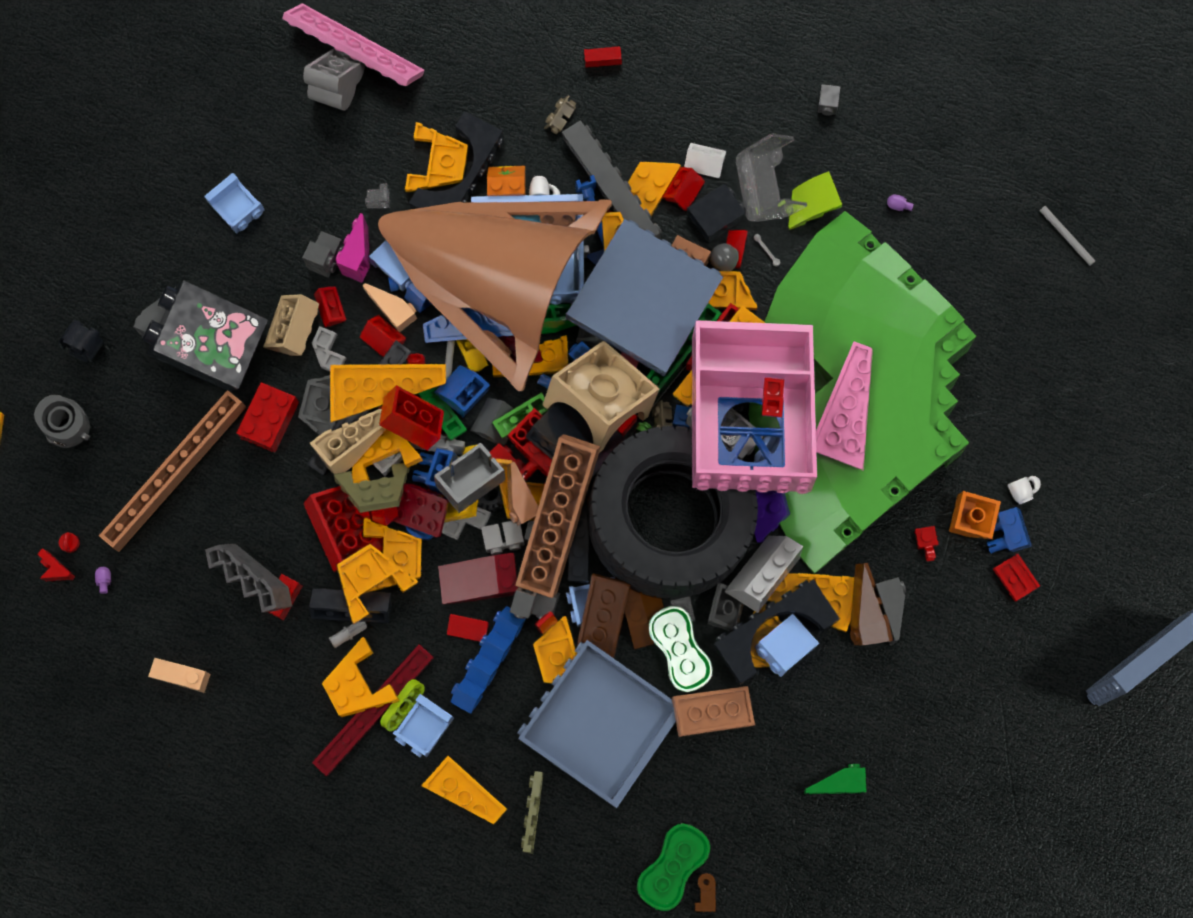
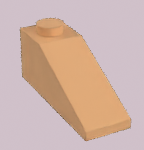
M365 283L363 285L365 292L398 332H401L417 319L415 315L417 311L411 303L407 304L403 299Z
M154 658L148 677L204 693L210 674L189 666Z

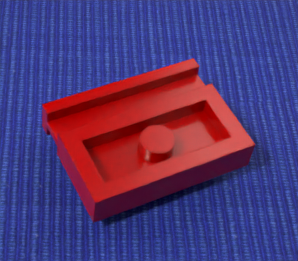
M1019 554L993 569L1015 602L1040 587Z

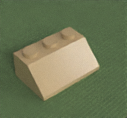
M302 294L281 296L263 347L290 356H301L306 348V341L311 333L312 323L317 316L319 303Z

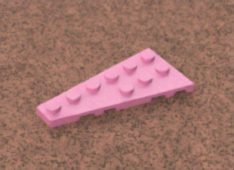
M853 342L816 429V453L864 471L873 349Z

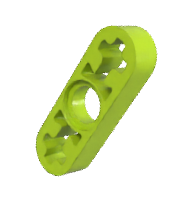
M416 679L410 680L397 696L400 701L392 703L382 716L381 726L388 731L396 730L417 702L416 699L419 694H423L424 685ZM405 702V705L400 709L401 704Z

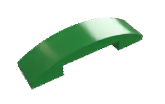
M437 387L418 393L421 399L444 411L442 429L451 441L467 431L451 407L435 394V391L438 389Z

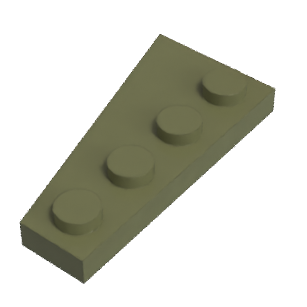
M536 771L534 776H530L529 788H532V793L527 798L526 807L529 808L528 816H525L524 828H526L525 836H522L521 842L523 852L533 854L544 775L543 772Z

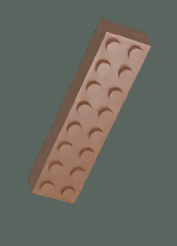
M564 434L559 437L515 586L550 598L557 594L601 446Z

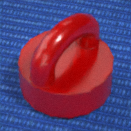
M410 354L406 358V364H425V357L422 354Z
M69 532L63 534L59 539L60 548L68 553L76 551L80 544L78 537Z

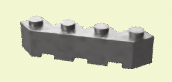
M224 544L205 549L209 568L223 567L226 583L241 582L244 598L259 596L262 612L279 611L292 607L289 587L238 545Z

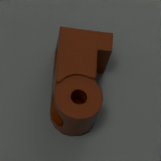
M704 873L698 878L697 882L700 889V903H695V912H715V878L711 874Z

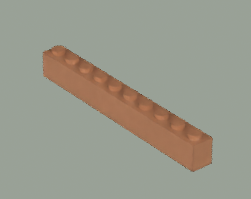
M227 390L99 536L120 552L246 409V406Z

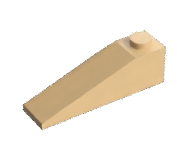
M382 409L361 416L358 421L353 423H344L341 428L336 430H327L310 442V445L333 474L346 472L353 467L386 430L379 425Z

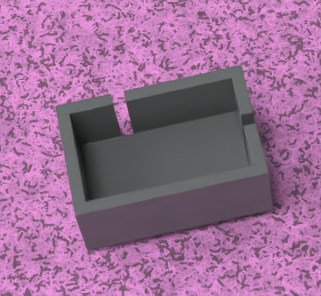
M481 443L451 463L454 476L451 477L449 466L434 475L435 486L449 500L458 513L505 481V470L495 458H492L491 454Z

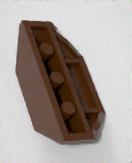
M630 588L625 617L635 650L654 644L649 633V622L653 615L664 609L661 598L645 595Z

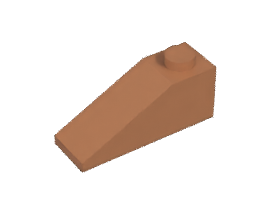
M512 462L507 465L508 509L510 511V519L518 526L536 517L538 505L516 463Z

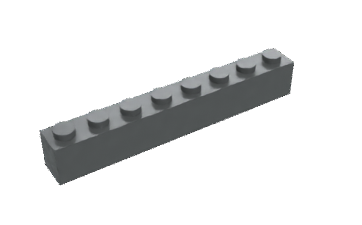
M580 120L562 131L564 141L589 177L594 175L596 187L606 200L612 201V210L614 212H621L623 219L636 222L639 228L644 231L649 230L653 232L655 237L661 240L660 233L662 231L657 223H652L650 220L652 217L648 210L642 209L639 197L636 194L633 196L629 183L621 179V172L616 166H612V160L608 153L602 152V146L597 138L594 140L591 136L592 131L589 126H584Z

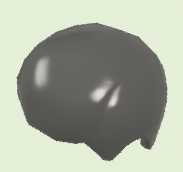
M727 243L718 244L711 252L710 264L718 271H732L739 259L738 250Z

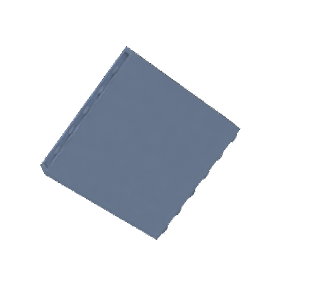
M624 219L566 313L565 319L658 374L665 376L693 330L695 322L699 320L721 283L723 276H721L718 270L714 268L709 269L704 266L701 260L692 259L684 250L675 249L667 240H660L655 237L653 232L649 230L644 231L639 228L636 222Z
M1193 609L1171 622L1088 688L1086 692L1091 703L1101 706L1128 693L1193 641Z
M586 640L585 643L580 642L574 652L577 653L573 660L569 658L563 666L566 669L563 675L560 676L558 674L552 682V685H554L552 691H546L540 699L543 702L540 708L535 707L529 715L531 718L529 724L526 725L524 723L517 732L520 735L518 739L617 808L676 722L673 702L668 696Z

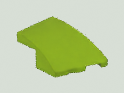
M829 172L818 175L792 190L789 230L805 225L807 221L822 217L824 213L842 207Z

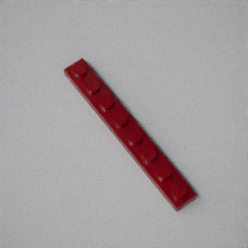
M418 645L376 692L390 684L398 696L410 680L416 679L434 657L421 645ZM392 702L383 704L381 707H372L365 709L363 712L356 713L312 763L328 777L383 716Z

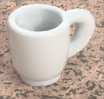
M535 176L530 183L529 195H549V189L552 190L553 195H560V191L555 186L548 184L545 177Z
M1030 476L1014 481L1007 486L1014 500L1020 505L1034 499L1033 494L1039 490L1041 483L1038 477ZM1029 481H1032V483H1033V485H1034V489H1033V490H1032V487H1031V484H1030Z

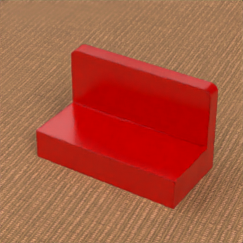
M680 167L662 198L668 202H676L683 210L687 211V207L691 206L705 180L693 168Z
M379 315L367 321L360 335L362 340L383 357L395 340L401 344L406 340V337Z

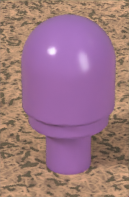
M896 194L889 196L887 199V205L897 211H903V209L912 211L914 204L906 202V198Z
M102 566L95 571V583L100 587V593L105 594L108 593L107 586L111 582V572L107 567Z

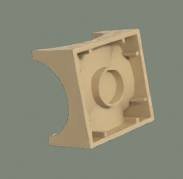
M602 341L552 376L543 406L548 410L556 402H563L575 408L588 423L593 436V444L601 446L600 453L614 432L632 415L638 413V417L642 421L648 418L659 388L609 344Z

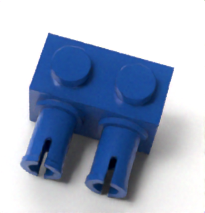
M436 448L434 455L421 452L419 455L423 457V461L419 462V464L428 465L430 469L428 473L415 470L413 473L417 474V476L413 475L412 480L413 482L424 483L431 490L441 493L435 486L434 475L449 466L451 477L454 476L451 463L459 457L453 451Z
M1015 507L999 512L994 532L1002 530L1004 537L987 542L990 547V553L992 554L1006 548L1016 552L1032 547L1021 510Z

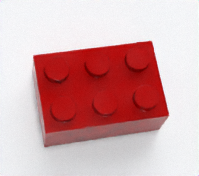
M261 382L236 434L247 442L275 453L299 401L295 396Z
M396 385L383 398L379 425L428 451L441 438L444 411Z

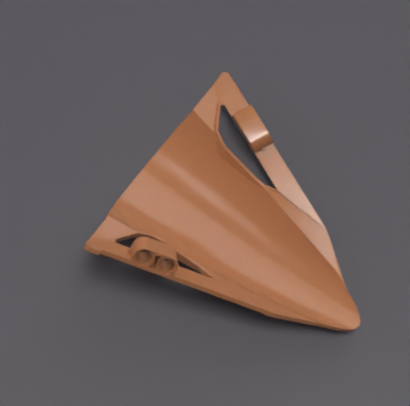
M612 201L455 202L389 213L379 219L378 226L381 234L392 247L416 289L518 391H523L539 351L545 316L560 276L579 244L586 237L595 233L605 213L612 206ZM511 215H539L541 223L515 219ZM578 215H584V216H582L581 218H579L578 220H576V216H578ZM461 308H471L509 329L515 337L516 362L510 358L511 350L495 334L488 330H482Z

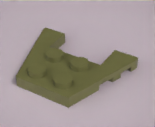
M405 463L391 465L393 477H383L372 481L364 480L360 483H353L351 471L334 474L336 484L341 486V490L347 493L349 500L360 513L400 505L409 467L407 468Z

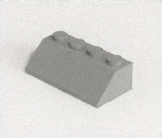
M768 536L725 592L758 613L800 559L803 546L787 536Z

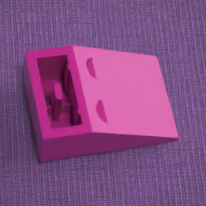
M360 213L359 217L353 221V229L350 235L348 234L344 240L345 246L343 250L339 251L336 256V263L342 275L362 283L370 268L368 225L363 214Z

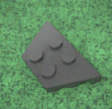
M330 375L307 381L298 416L319 435L332 429L337 422L331 423Z

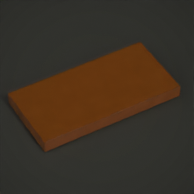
M592 574L577 646L580 642L585 643L588 640L612 658L615 657L630 591L629 583Z

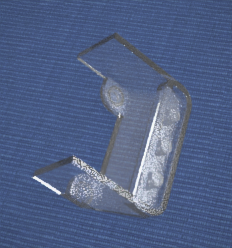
M771 133L737 155L736 166L743 202L746 208V217L749 221L761 222L785 218L807 207L805 202L792 201L786 198L780 200L774 167L779 165L783 158L782 147L794 141V137Z

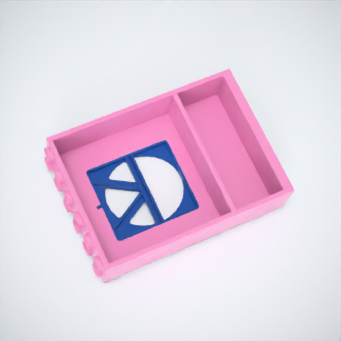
M696 321L692 336V488L699 490L713 488L719 491L737 489L740 492L757 490L758 492L777 491L778 493L795 491L799 494L811 492L817 478L813 325ZM765 377L785 379L782 418L776 417L780 429L721 426L725 414L732 407L745 402L762 405ZM721 435H742L731 452L726 449ZM750 436L765 460L745 462L737 458ZM760 436L780 437L779 446L773 454L770 453Z

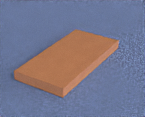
M748 686L672 697L679 737L755 725Z

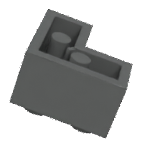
M321 231L316 243L309 242L302 257L308 270L329 278L330 274L336 270V256L344 248L343 241Z
M519 587L515 592L510 613H513L515 617L520 619L529 618L531 614L537 615L536 617L540 619L548 611L554 614L560 593L550 598Z

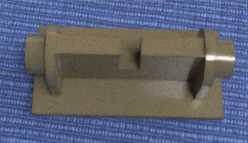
M569 95L557 101L555 105L557 109L554 113L551 112L545 120L547 124L544 129L551 127V131L554 134L562 131L567 122L562 116L569 119L576 109V103L572 100L568 101Z
M660 400L652 408V417H654L653 428L673 426L672 423H666V420H672V406L669 405V402Z

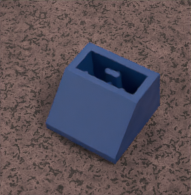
M460 365L446 379V384L441 385L435 391V394L461 417H464L488 392L490 384L476 372Z

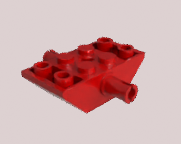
M535 408L507 435L520 453L529 460L520 470L525 481L536 470H539L547 477L552 463L551 458L525 437L532 426L543 416Z

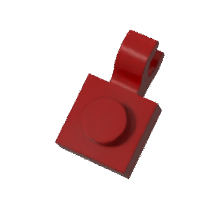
M935 526L915 529L918 549H924L927 562L934 561L936 555L933 547L938 546Z

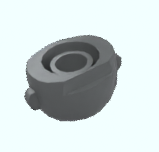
M49 395L37 405L34 412L35 421L49 443L62 448H71L81 444L84 440L88 441L91 437L88 435L91 428L89 418L75 401L61 395ZM69 418L66 425L59 427L64 419Z

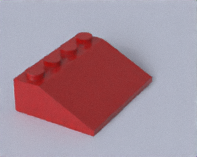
M341 486L312 494L304 502L306 511L333 572L338 571L337 564L369 544L381 553L383 552V538L363 537V521L365 517L356 514L355 506L349 500L347 493L341 490Z

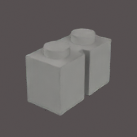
M512 521L502 523L505 543L502 541L499 524L481 527L486 552L496 555L502 553V550L506 548L510 549V551L521 549V546L525 545L521 524L517 526Z

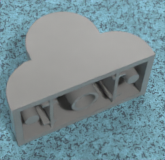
M333 48L305 66L304 82L308 84V98L341 110H346L354 97L356 84L362 78L365 64Z

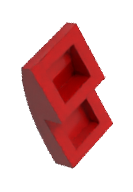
M764 378L762 416L782 418L785 379Z
M548 611L535 623V626L544 635L558 621L554 614Z

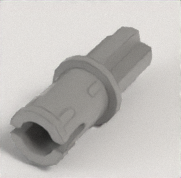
M357 622L348 627L344 626L343 630L329 637V640L334 648H337L349 639L352 640V637L365 630L367 625L365 622Z

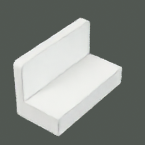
M690 143L684 167L693 168L699 174L719 178L726 151Z

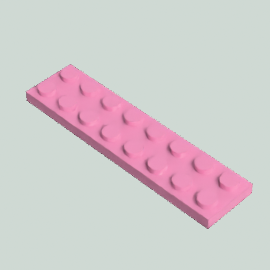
M303 3L283 14L282 19L291 26L304 30L306 34L317 37L323 43H328L337 51L344 52L350 58L364 63L368 68L375 69L381 75L392 78L399 85L407 86L423 76L424 69Z

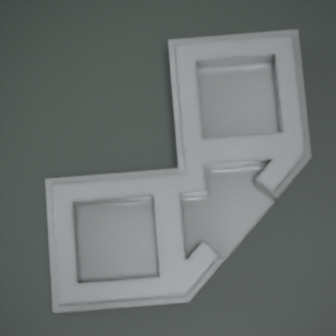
M319 326L312 345L321 368L330 372V365H344L346 357L330 351L337 333Z
M477 506L476 517L444 522L442 534L458 540L466 523L482 530L481 527L486 526L491 512Z

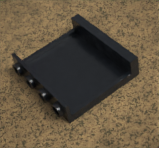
M556 402L532 426L525 436L551 459H553L558 439L563 434L593 444L592 432L584 417L575 408L563 402ZM614 432L603 451L598 454L592 478L599 471L607 456L620 443L626 440L619 432Z

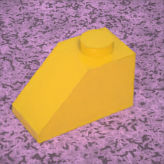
M468 339L456 340L470 370L478 372L488 366L485 356Z

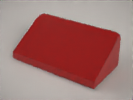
M620 47L584 49L586 67L622 64Z
M729 230L726 243L736 248L739 254L735 269H740L748 232L746 230Z
M336 286L318 288L314 296L316 302L319 303L318 308L324 327L346 321Z
M450 614L447 635L480 642L483 636L487 635L489 622Z

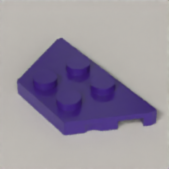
M755 490L758 504L755 536L758 543L763 542L764 538L790 515L785 493H778L777 491L758 492Z

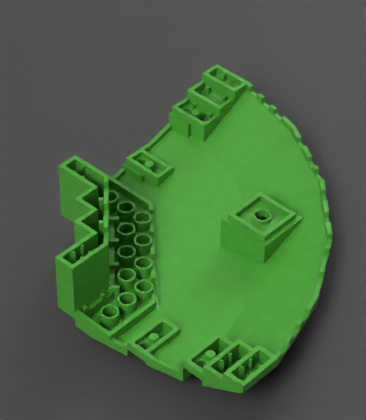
M846 211L816 233L779 284L765 319V323L813 325L816 429L853 342L873 349L864 471L816 453L817 478L812 491L806 494H799L795 491L785 493L790 515L780 522L779 525L785 536L803 546L800 559L813 574L827 565L830 560L857 539L865 529L943 464L947 467L961 456L969 444L947 417L958 402L950 393L960 375L952 364L968 352L976 335L964 323L965 319L928 281L922 280L911 268L912 266L886 242L881 245L871 234L872 231ZM871 243L874 247L869 248L867 247V244ZM907 278H913L914 282H908ZM749 402V420L755 428L780 429L776 417L762 416V405ZM757 445L754 447L755 454L759 451ZM891 489H897L898 494H892ZM847 529L851 534L846 536L843 531Z

